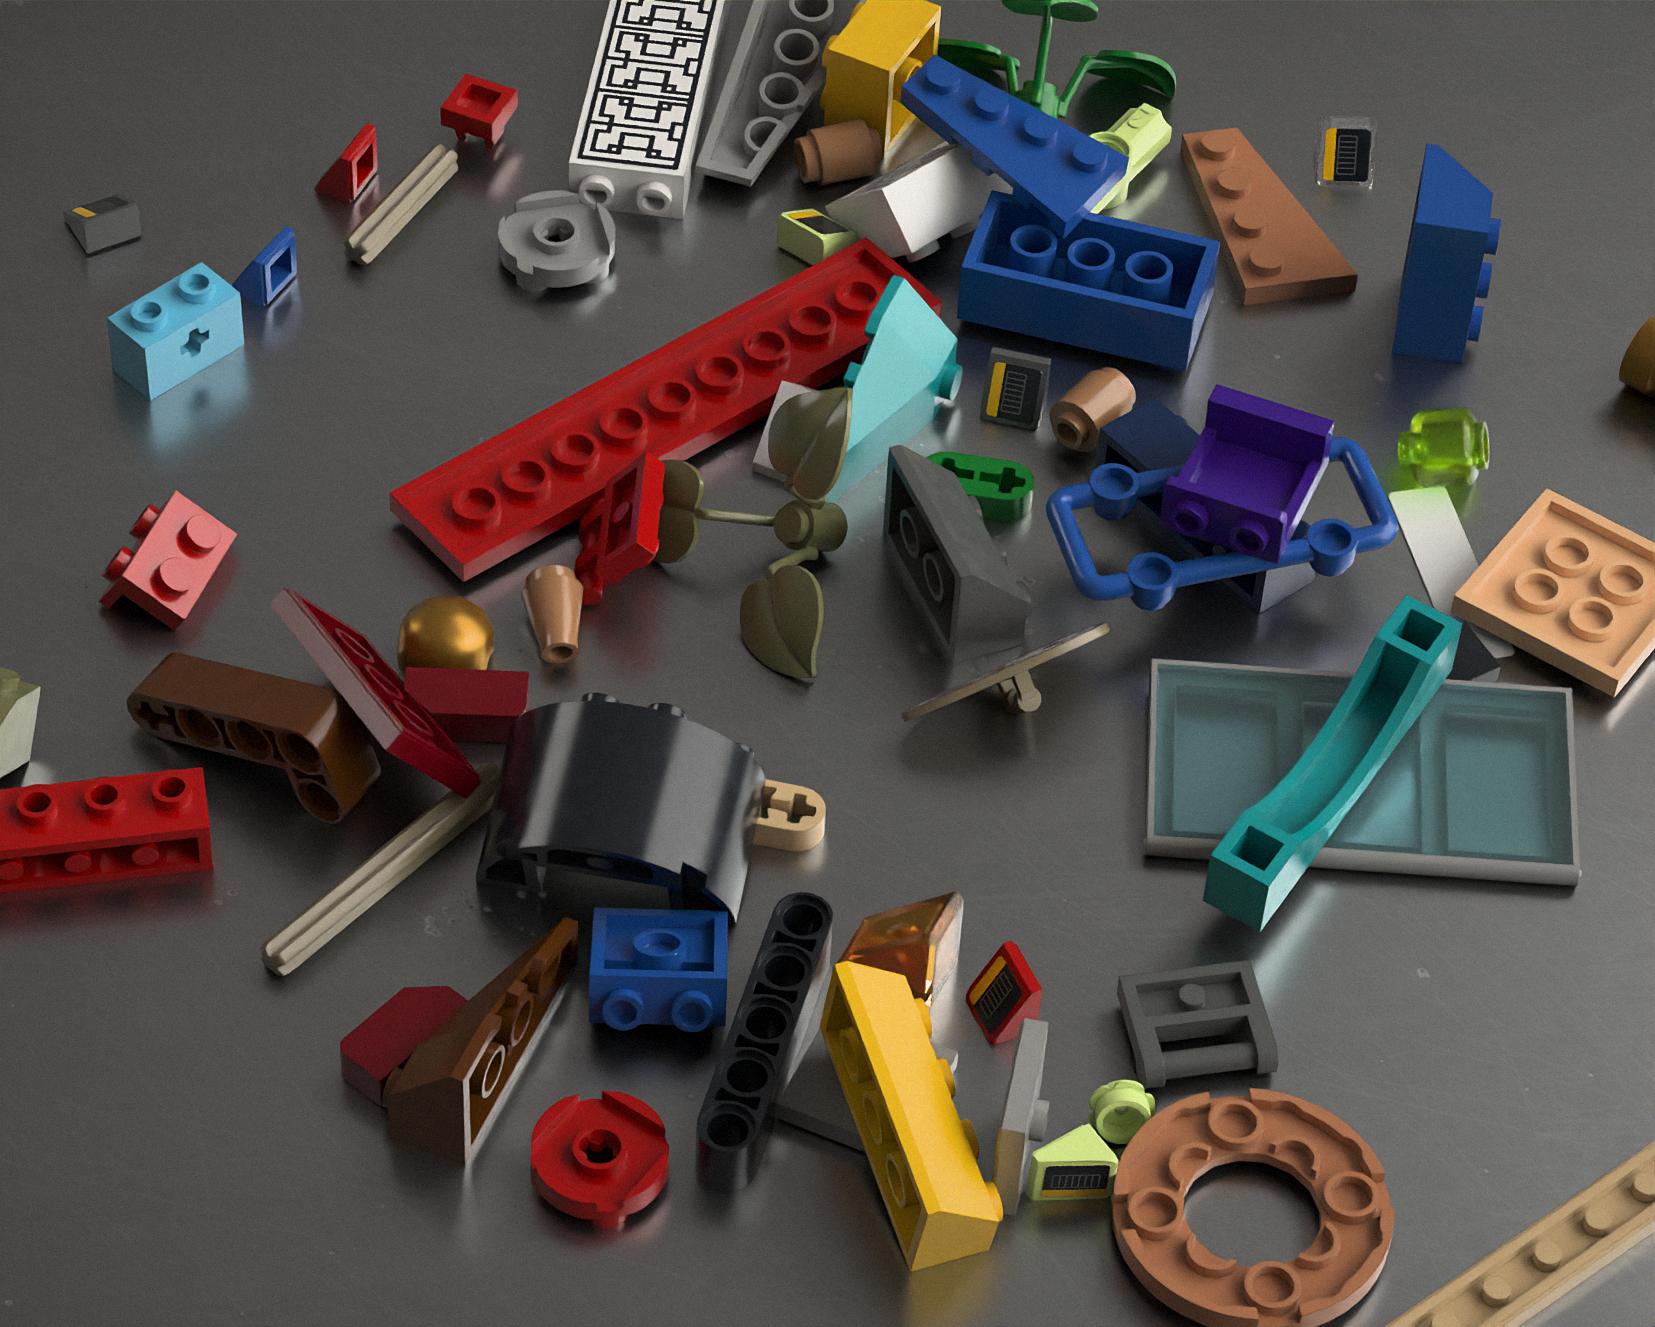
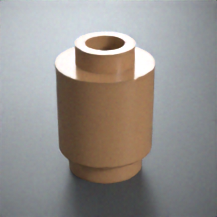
M863 119L809 129L806 136L794 140L796 165L799 175L805 184L816 181L819 186L870 176L875 172V163L882 161L883 158L882 144L876 128L868 129Z
M1104 367L1100 370L1088 372L1051 407L1049 417L1055 437L1068 448L1080 452L1093 451L1099 443L1100 428L1132 410V405L1136 400V393L1132 383L1122 372L1114 368Z

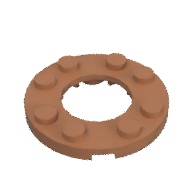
M1249 1088L1248 1096H1228L1210 1099L1209 1091L1196 1094L1173 1103L1151 1117L1132 1137L1121 1156L1114 1181L1111 1208L1116 1241L1124 1260L1133 1274L1147 1290L1169 1308L1207 1327H1317L1344 1314L1368 1293L1378 1279L1389 1252L1395 1214L1394 1208H1391L1390 1197L1384 1183L1386 1173L1373 1150L1357 1132L1334 1114L1316 1104L1285 1093ZM1235 1161L1267 1163L1292 1174L1310 1191L1320 1212V1230L1311 1247L1303 1253L1300 1252L1290 1262L1282 1263L1270 1260L1259 1262L1252 1267L1238 1266L1237 1261L1233 1258L1226 1261L1210 1253L1196 1240L1197 1235L1191 1232L1184 1217V1198L1193 1181L1212 1167Z

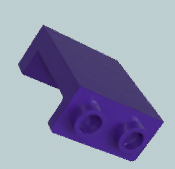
M1216 384L1208 399L1205 427L1179 476L1168 477L1163 487L1159 526L1179 532L1185 536L1198 538L1238 551L1244 555L1278 564L1328 465L1334 420Z

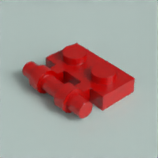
M648 452L642 454L606 482L604 499L596 498L589 505L587 513L580 519L578 539L583 545L582 554L575 560L574 573L576 579L583 585L582 604L584 605L598 604L602 598V590L609 585V582L615 585L635 569L645 568L658 551L659 539L657 535L660 509L664 502L662 490L665 463Z

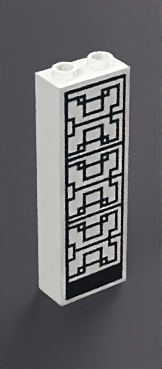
M610 0L569 160V192L580 194L581 204L589 205L596 209L597 202L608 211L674 219L684 218L733 0Z

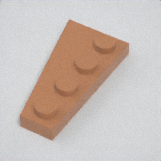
M1237 127L1182 134L1180 152L1216 240L1220 241V250L1243 306L1355 291L1358 277L1357 272Z

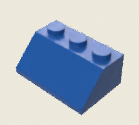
M1426 143L1402 274L1392 353L1462 364L1467 340L1475 342L1479 340L1484 307L1475 306L1474 302L1475 297L1487 299L1492 263L1483 262L1484 254L1496 255L1501 219L1490 218L1493 193L1445 150L1435 144Z

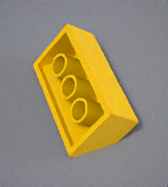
M849 961L835 964L819 1027L910 1272L988 1251L997 1226L1003 1220L1002 1203L995 1184L991 1180L983 1181L976 1160L979 1158V1145L971 1122L968 1119L960 1120L952 1100L956 1095V1088L949 1063L945 1058L937 1059L929 1040L932 1037V1022L926 1003L921 997L913 998L904 975Z

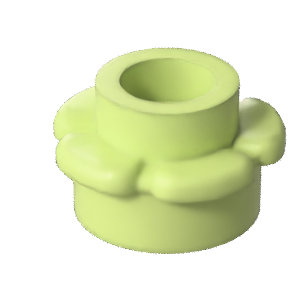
M1117 1080L1107 1085H1102L1093 1092L1088 1102L1090 1109H1092L1089 1113L1091 1124L1097 1129L1102 1138L1115 1144H1128L1139 1128L1153 1117L1156 1111L1154 1097L1150 1093H1145L1143 1085L1133 1080Z

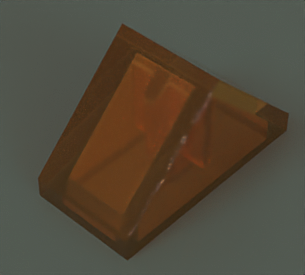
M955 891L864 917L837 964L849 961L904 975L913 998L921 997L926 1006L931 1007L959 958L964 900Z

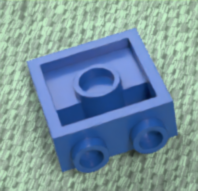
M594 907L589 975V1023H607L611 1028L621 1031L633 1029L640 1024L675 1025L685 1032H698L707 1026H726L728 911Z

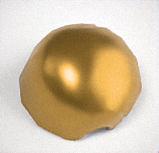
M436 596L424 599L420 604L412 606L401 623L397 649L398 665L404 673L406 672V667L486 670L490 655L494 651L495 628L482 607L460 596Z

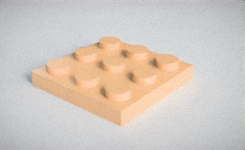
M1546 488L1455 593L1451 613L1615 698L1655 648V543Z

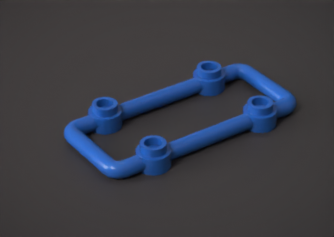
M1332 437L1328 463L1340 461L1344 464L1372 525L1354 529L1348 523L1338 519L1317 521L1309 528L1307 538L1289 541L1278 564L1244 555L1238 551L1173 562L1169 557L1160 553L1148 552L1135 556L1129 562L1126 572L1105 576L1098 575L1072 510L1092 507L1095 513L1103 519L1111 521L1123 519L1135 508L1138 498L1163 494V487L1168 477H1178L1185 464L1135 473L1131 468L1122 464H1104L1097 467L1091 473L1089 482L1057 489L1050 495L1046 504L1047 518L1073 582L1080 593L1089 599L1097 601L1130 597L1137 607L1148 611L1164 607L1174 597L1178 587L1304 563H1310L1312 569L1320 575L1337 576L1353 564L1355 554L1378 550L1388 546L1395 540L1398 532L1397 518L1365 451L1358 443L1345 437Z

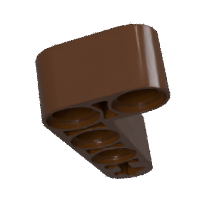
M170 653L127 697V709L133 720L151 735L286 769L301 805L311 815L329 824L341 822L381 775L380 765L363 721L338 691L327 687L181 653Z

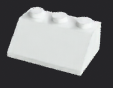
M943 141L831 202L825 208L834 221L858 233V241L867 237L891 259L905 255L908 263H911L940 249L936 239L950 232L952 238H957L975 230L991 190L1012 194L1013 187L996 173L990 176L983 173L972 163L973 154L960 143L950 145L948 142Z

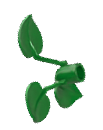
M1002 0L1003 5L1012 12L1042 16L1034 80L1024 81L1022 90H1019L1016 73L1020 66L1018 59L1001 54L1000 49L983 43L940 38L938 40V57L955 66H974L1005 71L1010 95L1057 120L1058 118H1066L1068 105L1086 72L1101 77L1121 79L1146 85L1159 90L1171 100L1175 94V73L1164 60L1139 52L1101 50L1098 55H1085L1081 57L1080 63L1062 96H1056L1057 87L1051 83L1044 82L1053 18L1073 22L1093 21L1097 18L1098 6L1089 0Z

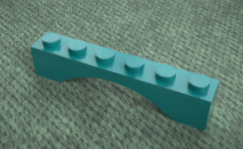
M1405 595L1375 635L1344 694L1308 749L1284 779L1267 796L1254 806L1243 811L1211 854L1203 896L1204 902L1261 932L1452 671L1463 623Z

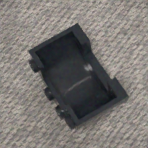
M593 692L584 694L581 701L553 703L529 710L514 721L509 731L476 872V882L541 893L546 868L668 887L671 910L728 911V923L736 924L766 782L764 773L760 765L753 758L754 752L751 748L734 742L704 725L686 719L685 711L671 704L653 703L648 707L620 703L610 695Z

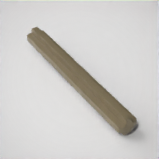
M494 762L484 763L476 770L481 776L479 779L482 782L467 799L453 790L448 792L266 940L260 948L262 953L261 960L264 965L281 977L291 973L492 807L500 768Z

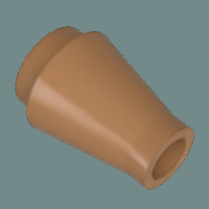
M548 565L537 568L526 577V585L521 591V599L540 645L541 658L549 663L569 662L579 654L578 633L584 591L583 585L576 579L573 570L568 567Z

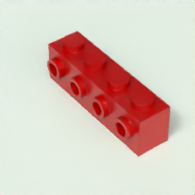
M203 767L179 770L167 769L161 772L116 777L104 776L89 780L33 784L27 787L0 789V894L214 870Z

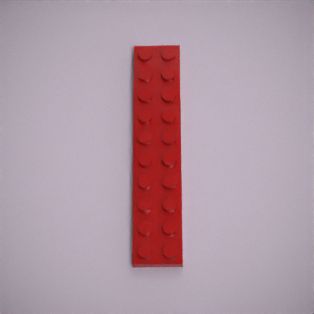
M865 237L389 493L390 511L465 582L583 517L587 513L589 505L596 498L604 499L606 482L645 452H648L660 461L668 459L684 461L768 415L771 412L781 381L815 389L846 372L850 362L860 364L870 338L865 337V327L893 275L905 278L940 319L942 301Z

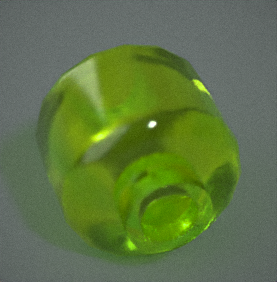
M1465 407L1419 410L1411 420L1410 431L1399 433L1398 454L1401 468H1411L1414 479L1424 488L1469 486L1477 479L1479 470H1487L1489 466L1487 424L1485 421L1477 422L1473 412Z

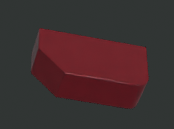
M406 667L404 692L409 695L411 694L451 741L507 743L512 724L523 713L528 712L529 672Z
M449 986L404 987L341 1040L340 1061L342 1077L377 1105L383 1107L382 1095L391 1072L396 1067L404 1069L416 1046L468 1000Z

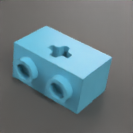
M203 262L107 317L112 370L149 401H152L244 345L240 292Z

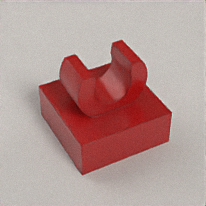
M465 74L440 107L441 125L455 129L457 138L465 141L469 134L485 139V148L491 150L504 133V125L518 107L517 90Z

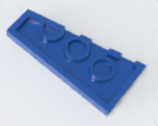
M933 55L902 85L900 99L902 105L950 145L960 143L973 154L972 163L987 176L996 173L1013 187L1012 197L1027 210L1036 207L1050 218L1049 228L1062 239L1126 175L1129 157L936 55Z

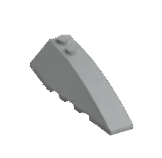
M753 0L701 149L695 172L751 187L826 81L827 68L822 66V55L829 38L834 34L839 35L849 23L855 6L859 2L865 3L867 0Z

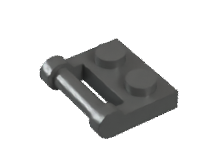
M1250 960L1119 976L1117 996L1135 1055L1138 1081L1143 1085L1144 1089L1163 1087L1165 1079L1250 1068L1255 1075L1277 1072V1045ZM1244 1032L1247 1042L1163 1053L1159 1045L1160 1042Z

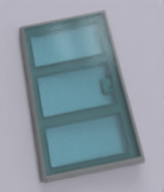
M1152 658L1149 673L1145 838L1143 839L1145 855L1210 860L1213 851L1243 811L1254 806L1267 796L1302 757L1338 704L1355 673ZM1445 679L1308 867L1578 886L1581 869L1572 688Z

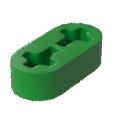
M937 452L926 457L955 473L967 496L973 495L977 499L984 519L1014 521L1021 519L1029 513L1033 502L1034 476L1022 464L955 452ZM1001 489H1010L1011 493H1002Z

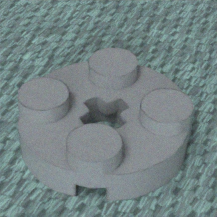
M562 190L537 192L515 203V212L509 215L506 220L503 215L499 221V256L504 266L516 275L517 284L524 290L531 292L542 291L547 287L562 288L583 283H598L607 277L609 263L615 254V224L607 209L596 202V210L589 205L581 204L580 194ZM559 235L562 242H551L549 237Z

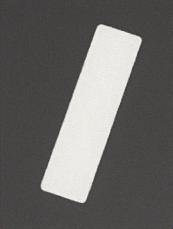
M1439 486L1391 492L1388 496L1434 609L1461 623L1466 622L1494 658L1514 655L1515 651L1511 643L1451 613L1455 593L1475 572L1479 565L1446 488Z

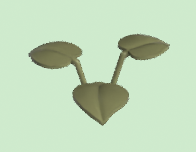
M838 387L798 394L786 400L774 414L768 433L769 459L776 471L788 475L785 481V489L799 499L787 503L778 510L776 515L700 508L704 493L702 474L693 465L685 461L674 459L661 460L665 463L662 490L664 502L660 509L657 535L659 548L653 561L673 564L681 562L689 556L699 538L698 519L774 527L776 537L787 548L798 550L768 565L766 568L767 581H758L750 584L743 593L740 605L741 632L750 651L766 666L793 677H817L816 653L824 616L823 597L818 581L807 569L796 564L804 560H816L819 555L818 552H833L843 544L847 535L848 524L844 511L835 503L825 502L824 496L829 493L837 482L846 456L853 404V390L850 388Z

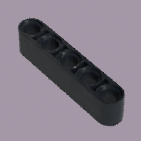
M797 892L789 894L779 900L775 906L697 1119L695 1170L699 1180L706 1187L717 1192L730 1193L742 1190L751 1184L757 1174L776 1120L777 1102L789 1083L830 965L833 911L828 902L813 893Z

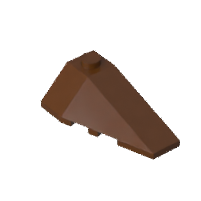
M568 917L563 918L416 1046L404 1069L396 1067L391 1072L382 1095V1106L388 1108L389 1137L391 1139L466 1165L578 964V921Z

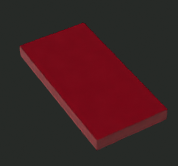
M283 588L269 604L382 747L467 799L481 784L482 781L479 779L481 776L432 716L411 694L409 695L404 692V682L364 634L290 588L288 590Z

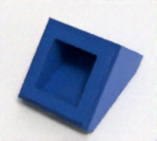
M286 226L233 282L231 286L240 292L241 298L264 307L297 274L294 229Z

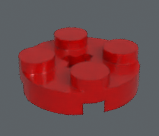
M602 1091V1099H587L580 1102L579 1094L565 1097L549 1107L539 1118L533 1129L531 1140V1181L533 1186L558 1210L574 1217L589 1219L593 1225L600 1228L619 1226L626 1220L628 1214L643 1209L658 1196L668 1178L669 1144L665 1138L663 1122L649 1105L631 1095L618 1091ZM605 1147L613 1149L612 1161L602 1164L588 1161V1156L585 1153L587 1149L597 1153L601 1152Z

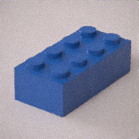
M991 190L961 265L957 319L1187 371L1213 295L1220 241L1089 212L1062 239L1049 228L1050 218L1038 208L1034 207L1031 210H1027L1012 197V194Z

